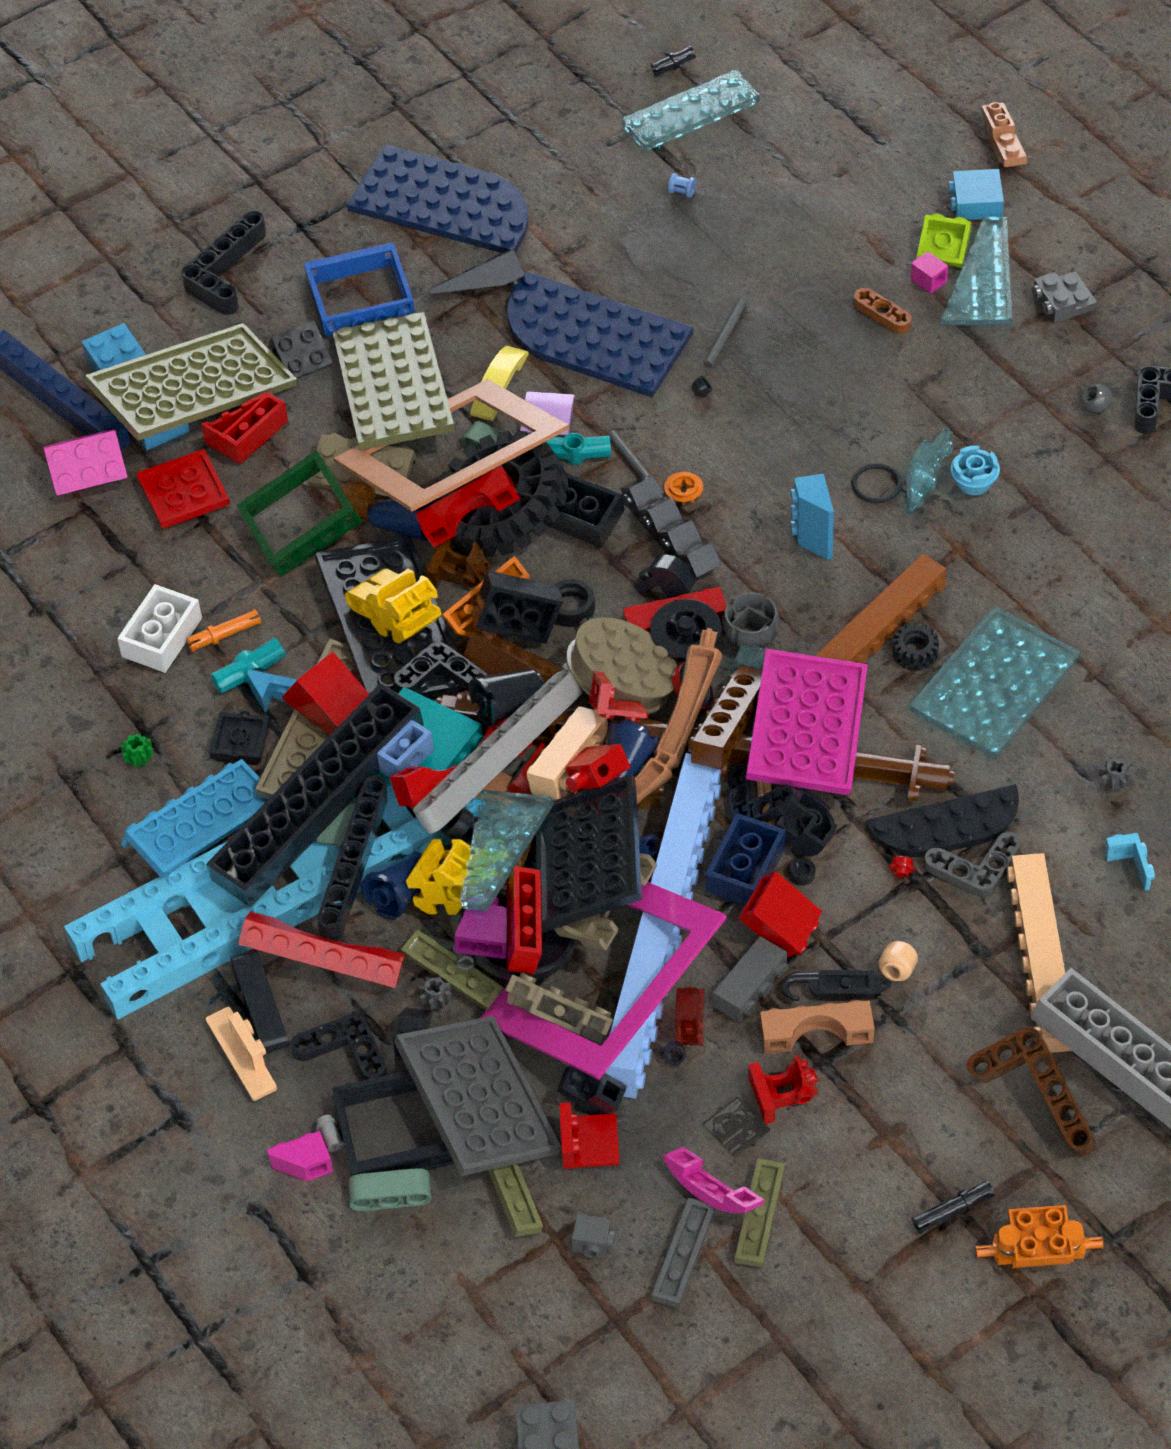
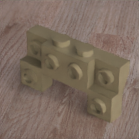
M640 853L641 886L645 887L657 864L650 855ZM610 910L556 928L555 931L559 936L580 940L584 947L606 952L617 934L618 928L612 920L606 919L611 912Z
M522 972L520 977L512 975L506 991H508V1003L601 1045L609 1037L613 1024V1019L610 1018L611 1012L596 1006L595 1011L588 1009L589 1003L575 996L573 1001H570L563 997L564 991L549 985L548 990L535 985V978Z

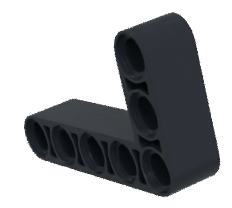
M252 210L244 214L181 270L185 291L221 314L231 315L237 312L239 308L235 287L221 279L220 276L266 236L264 216L260 211Z
M1145 366L1139 371L1134 426L1142 434H1150L1156 429L1159 399L1171 400V367Z

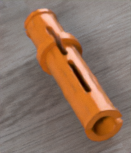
M254 609L217 626H207L206 630L186 637L187 644L198 641L189 646L190 650L194 652L211 643L216 645L219 643V640L245 629L260 625L261 619L257 617L250 620L258 615L257 610Z

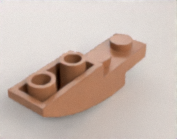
M993 102L982 106L986 130L998 163H1002L1004 167L1027 164V156L1015 134V124L1004 102Z

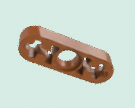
M860 288L855 291L854 306L856 309L895 333L903 334L910 330V313L869 288ZM879 308H886L888 312L879 313L876 310Z

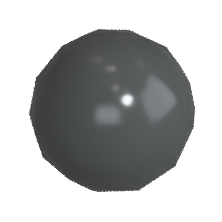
M1093 383L1087 386L1082 394L1084 407L1092 413L1104 412L1112 402L1111 390L1105 384Z

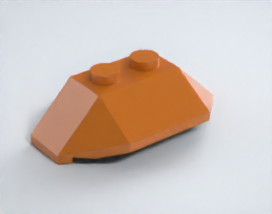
M515 556L494 571L528 580L530 578L528 572ZM483 580L442 614V617L457 635L470 638L471 632L483 631L475 628L471 614Z

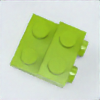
M925 214L916 258L929 252L949 266L963 268L972 229L971 221L962 217L952 219L946 218L941 214Z

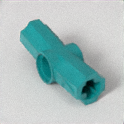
M570 433L564 438L553 437L546 441L557 458L564 459L570 465L581 464L587 458L611 457L610 436L583 438L578 433Z
M274 637L254 651L246 650L239 653L233 663L211 673V679L217 691L223 693L245 681L249 683L247 676L249 669L265 673L266 669L286 657L287 654L279 641Z

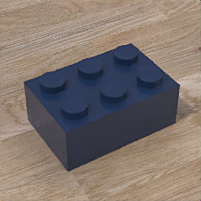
M736 813L706 872V892L746 905L760 878L774 872L786 848V830Z

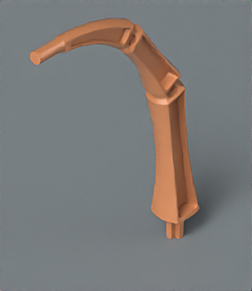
M710 628L702 630L699 645L688 647L682 684L668 725L654 749V758H649L640 772L634 777L636 780L637 805L672 778L671 769H676L680 765L699 710L722 660V653L719 649L714 648L717 632H713ZM507 815L506 825L536 831V817L529 819Z

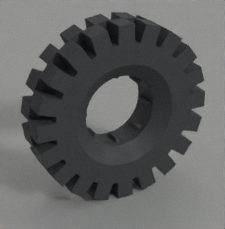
M508 430L498 432L496 442L491 435L479 439L481 449L477 451L472 444L463 449L462 452L467 459L463 461L455 456L448 464L453 473L443 472L439 481L529 434L527 431L516 430L514 436H512ZM547 442L502 464L508 475L519 476L516 491L520 500L500 511L485 506L468 512L460 520L456 529V536L452 537V540L458 547L464 548L467 553H471L472 545L475 542L480 550H483L485 557H494L497 549L502 555L514 552V541L518 543L521 549L531 544L532 541L528 535L531 531L540 538L548 530L543 520L553 523L560 515L556 506H564L567 498L563 490L568 489V479L565 476L566 471ZM479 476V477H477V478H475V479L469 481L468 483H466V484H464V485H462V486H460V487H458V488H456V489H454V490L448 492L447 494H445V495H443V496H441V497L435 499V501L437 502V501L443 499L444 497L450 495L451 493L457 491L458 489L464 487L465 485H467V484L473 482L474 480L480 478L481 476Z

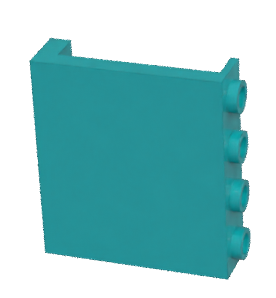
M403 687L399 692V695L420 708L424 723L423 727L432 732L434 751L418 767H427L439 771L456 766L466 759L484 738L481 723L408 688ZM379 772L377 775L382 777L386 784L392 787L390 778Z

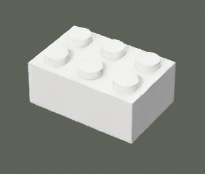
M154 584L117 638L121 656L166 673L187 642L186 637L191 636L202 619L198 599Z

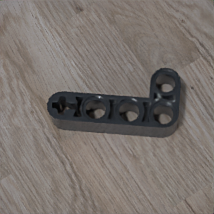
M252 949L230 956L231 968L236 983L240 987L257 1039L262 1042L266 1054L290 1046L258 951Z

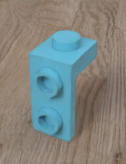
M1138 833L1117 834L1106 838L1104 851L1106 860L1113 861L1133 857L1143 890H1150L1151 880L1155 878L1152 864L1147 863V848L1144 842H1140Z

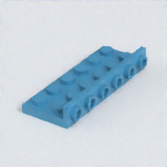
M243 759L234 764L229 763L217 775H209L198 787L192 786L187 789L177 800L174 798L169 800L161 810L157 812L152 811L140 823L129 825L123 833L124 837L121 845L124 848L131 845L154 871L163 878L241 828L268 800L255 795V788L260 778Z

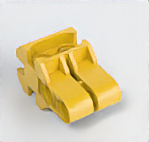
M384 568L368 578L366 582L360 583L345 593V600L353 611L371 619V623L380 635L386 637L391 630L393 641L398 644L436 621L442 615L440 607L431 602V598L436 599L438 597L437 590L433 584L424 576H420L419 581L416 582L414 571L410 569L397 574Z
M432 839L408 876L406 883L408 888L421 889L420 894L413 897L415 906L425 913L437 914V904H444L448 915H456L464 903L482 904V899L485 895L495 896L513 863L510 856L501 851H474L473 847L461 839H452L451 850H444L441 839Z

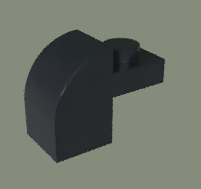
M659 555L655 557L650 567L643 569L639 573V578L634 587L638 593H642L659 585L667 598H673L689 593L697 579L689 567L679 558L671 555Z
M568 1066L565 1068L557 1092L576 1103L575 1109L590 1115L611 1114L619 1109L627 1086L606 1073L603 1074L600 1080L597 1078L593 1079L584 1072Z

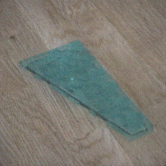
M983 217L975 242L970 248L967 261H965L955 284L952 297L949 299L946 311L942 315L941 325H1012L1007 217Z

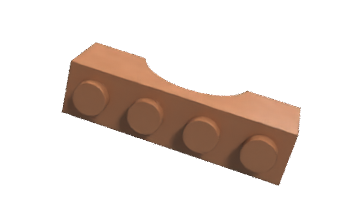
M853 1000L840 1004L825 1003L820 1006L811 1007L797 1006L782 1010L773 1008L760 1012L764 1054L790 1052L796 1040L804 1033L812 1030L833 1032L844 1041L846 1046L874 1043V1023L870 1000Z

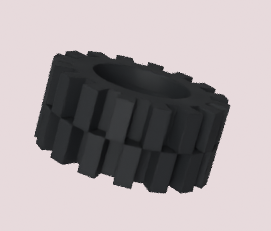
M914 622L913 627L908 623L905 624V629L902 626L898 628V632H895L893 638V657H895L897 664L901 662V667L903 668L908 665L909 670L913 671V667H917V671H920L923 665L927 669L930 667V663L934 664L936 662L939 639L937 632L934 633L932 627L927 630L926 624L923 623L922 627H918V622ZM920 643L925 648L922 650H911L906 645Z

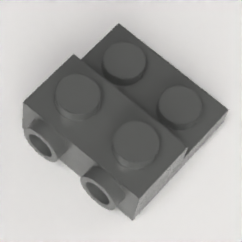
M1076 271L1060 277L1056 272L1034 279L1032 294L1036 300L1040 301L1044 313L1049 315L1054 323L1097 309V301Z

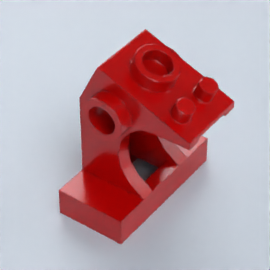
M795 1055L794 1063L789 1064L785 1068L786 1072L773 1076L762 1072L759 1061L748 1064V1079L764 1125L775 1122V1109L797 1103L806 1104L813 1099V1096L819 1094L815 1084L819 1082L817 1074L813 1067H807L808 1062L806 1059L801 1060ZM788 1085L792 1086L793 1090L790 1092L777 1093V1088Z

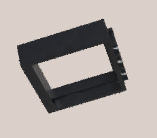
M400 1070L391 1075L373 1076L364 1081L347 1082L345 1085L332 1088L351 1176L406 1169L430 1170L455 1164L444 1142L358 1162L356 1160L345 1107L417 1091L418 1089L409 1071Z

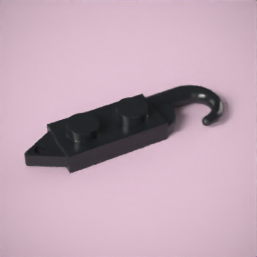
M874 970L795 972L787 975L781 984L783 995L792 1001L800 1000L799 996L793 995L789 991V987L793 983H808L810 992L815 997H819V999H874V995L891 988V982L875 975Z

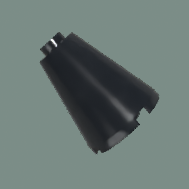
M533 669L476 676L469 682L470 700L472 704L477 703L479 711H476V714L482 723L489 727L498 724L515 712L544 685L542 676Z

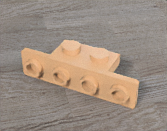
M226 1007L206 1017L208 1026L251 1099L256 1101L276 1091L277 1086L265 1067L263 1055L266 1054L265 1048L259 1039L254 1040L252 1036L254 1031L248 1019L243 1021L239 1013H233L230 1007Z

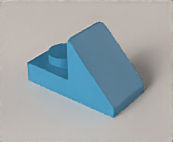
M250 669L247 672L250 689L264 712L267 711L272 698L284 701L281 697L297 680Z

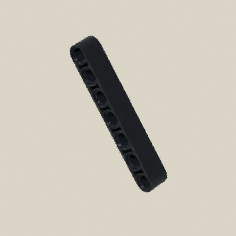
M378 775L367 777L362 784L318 913L319 933L321 937L337 941L344 933L388 802L386 782Z

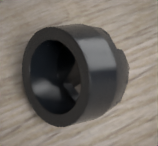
M702 375L692 384V391L696 396L703 397L713 391L710 383Z
M671 1041L664 1047V1059L668 1064L678 1065L685 1060L686 1051L681 1042ZM672 1049H677V1056H673Z

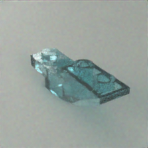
M946 428L941 431L933 443L923 440L912 458L907 475V514L911 515L917 507L920 508L928 492H932L937 486L938 478H936V471L939 469L942 459L945 456H949L954 447L952 442L953 432Z

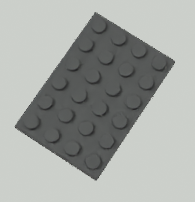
M494 1016L396 1036L394 1043L461 1176L560 1153L562 1147Z

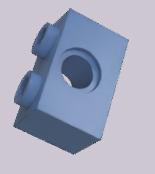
M410 720L377 753L380 772L390 777L409 766L418 767L434 751L432 732L417 722Z

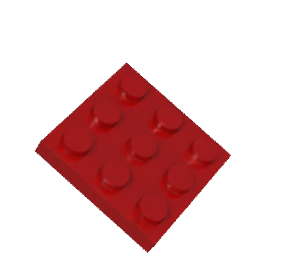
M205 449L136 473L137 479L162 529L230 505L229 497Z

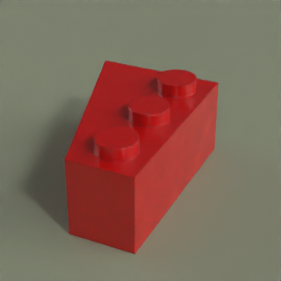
M265 392L241 404L240 409L230 414L226 411L221 414V418L211 423L208 421L202 423L204 442L240 465L288 422L286 405L284 401L269 392Z

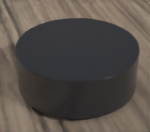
M800 858L790 864L789 878L793 883L804 886L810 884L815 879L816 868L810 860Z

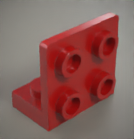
M593 671L589 702L596 713H599L600 717L613 719L615 715L625 716V719L629 721H640L641 718L648 719L649 713L641 702L614 699L615 688L611 686L612 683L605 673Z
M571 1102L559 1103L563 1168L619 1165L616 1114L577 1116V1113H571Z

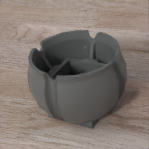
M754 592L743 593L732 598L731 604H727L722 617V628L731 644L738 646L741 650L755 654L758 650L767 647L776 638L780 628V616L770 598L765 601L763 594ZM749 624L759 631L747 632L743 629Z

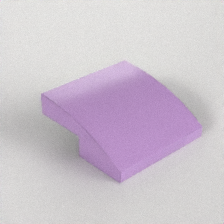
M541 392L526 393V401L567 423L570 428L574 395ZM521 425L520 431H527L528 434L533 433ZM570 429L555 437L564 438L569 434Z

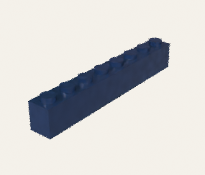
M5 330L0 332V369L85 436L114 429L120 451L131 444L128 429L116 416Z

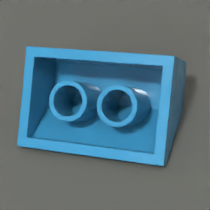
M824 474L794 478V489H790L791 501L794 504L790 505V514L793 520L790 521L791 535H796L798 545L827 560L833 559L834 510Z

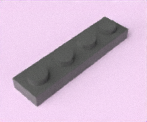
M688 1198L653 1290L652 1301L680 1308L716 1208L702 1201Z

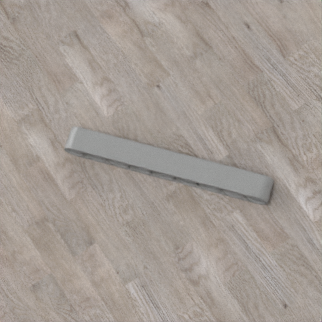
M569 669L561 670L553 675L414 807L413 812L427 833H434L444 827L582 694L581 688Z

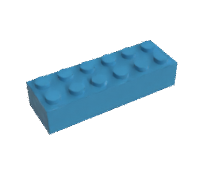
M124 323L82 341L86 361L94 372L146 355ZM185 424L140 441L146 450H149L189 432V425Z

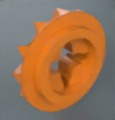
M678 472L668 477L664 484V491L666 497H673L675 503L681 502L683 505L688 501L694 503L696 498H701L703 482L693 473ZM683 484H685L686 487L685 493L681 492Z

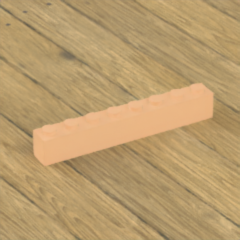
M1044 853L1012 856L1011 866L1007 867L1008 883L1013 882L1014 888L1010 890L1011 903L1017 906V911H1014L1015 927H1020L1021 934H1018L1019 950H1024L1025 957H1022L1023 973H1028L1029 980H1026L1027 996H1032L1033 1001L1029 1005L1030 1017L1039 999L1065 974ZM1036 1023L1037 1026L1034 1028L1045 1039L1051 1053L1072 1051Z

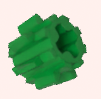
M141 734L129 735L127 741L124 740V744L121 745L124 762H128L130 765L133 764L134 767L147 765V761L154 756L150 738L146 739Z

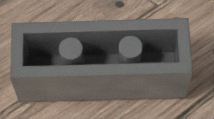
M760 936L713 992V1007L741 1023L746 1015L750 1016L754 1012L762 996L766 997L769 994L774 981L777 978H782L788 969L787 952Z

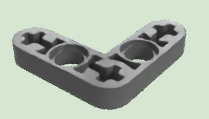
M1002 833L979 866L941 848H932L925 854L924 866L926 871L976 896L988 897L995 892L1006 875L1007 867L1011 866L1012 856L1019 855L1021 840L1015 833ZM1009 843L1013 844V846L1008 847L1005 855L1003 853L1004 845L1007 846ZM937 859L941 860V862L938 861L936 864L932 863V861ZM993 860H998L1004 866L994 869L990 867L989 863ZM957 868H962L966 870L967 874L963 877H958L953 874V871ZM988 875V884L980 886L979 883L982 884L985 881L986 876Z

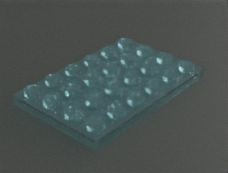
M994 606L912 701L909 711L997 759L1080 659L1081 652Z

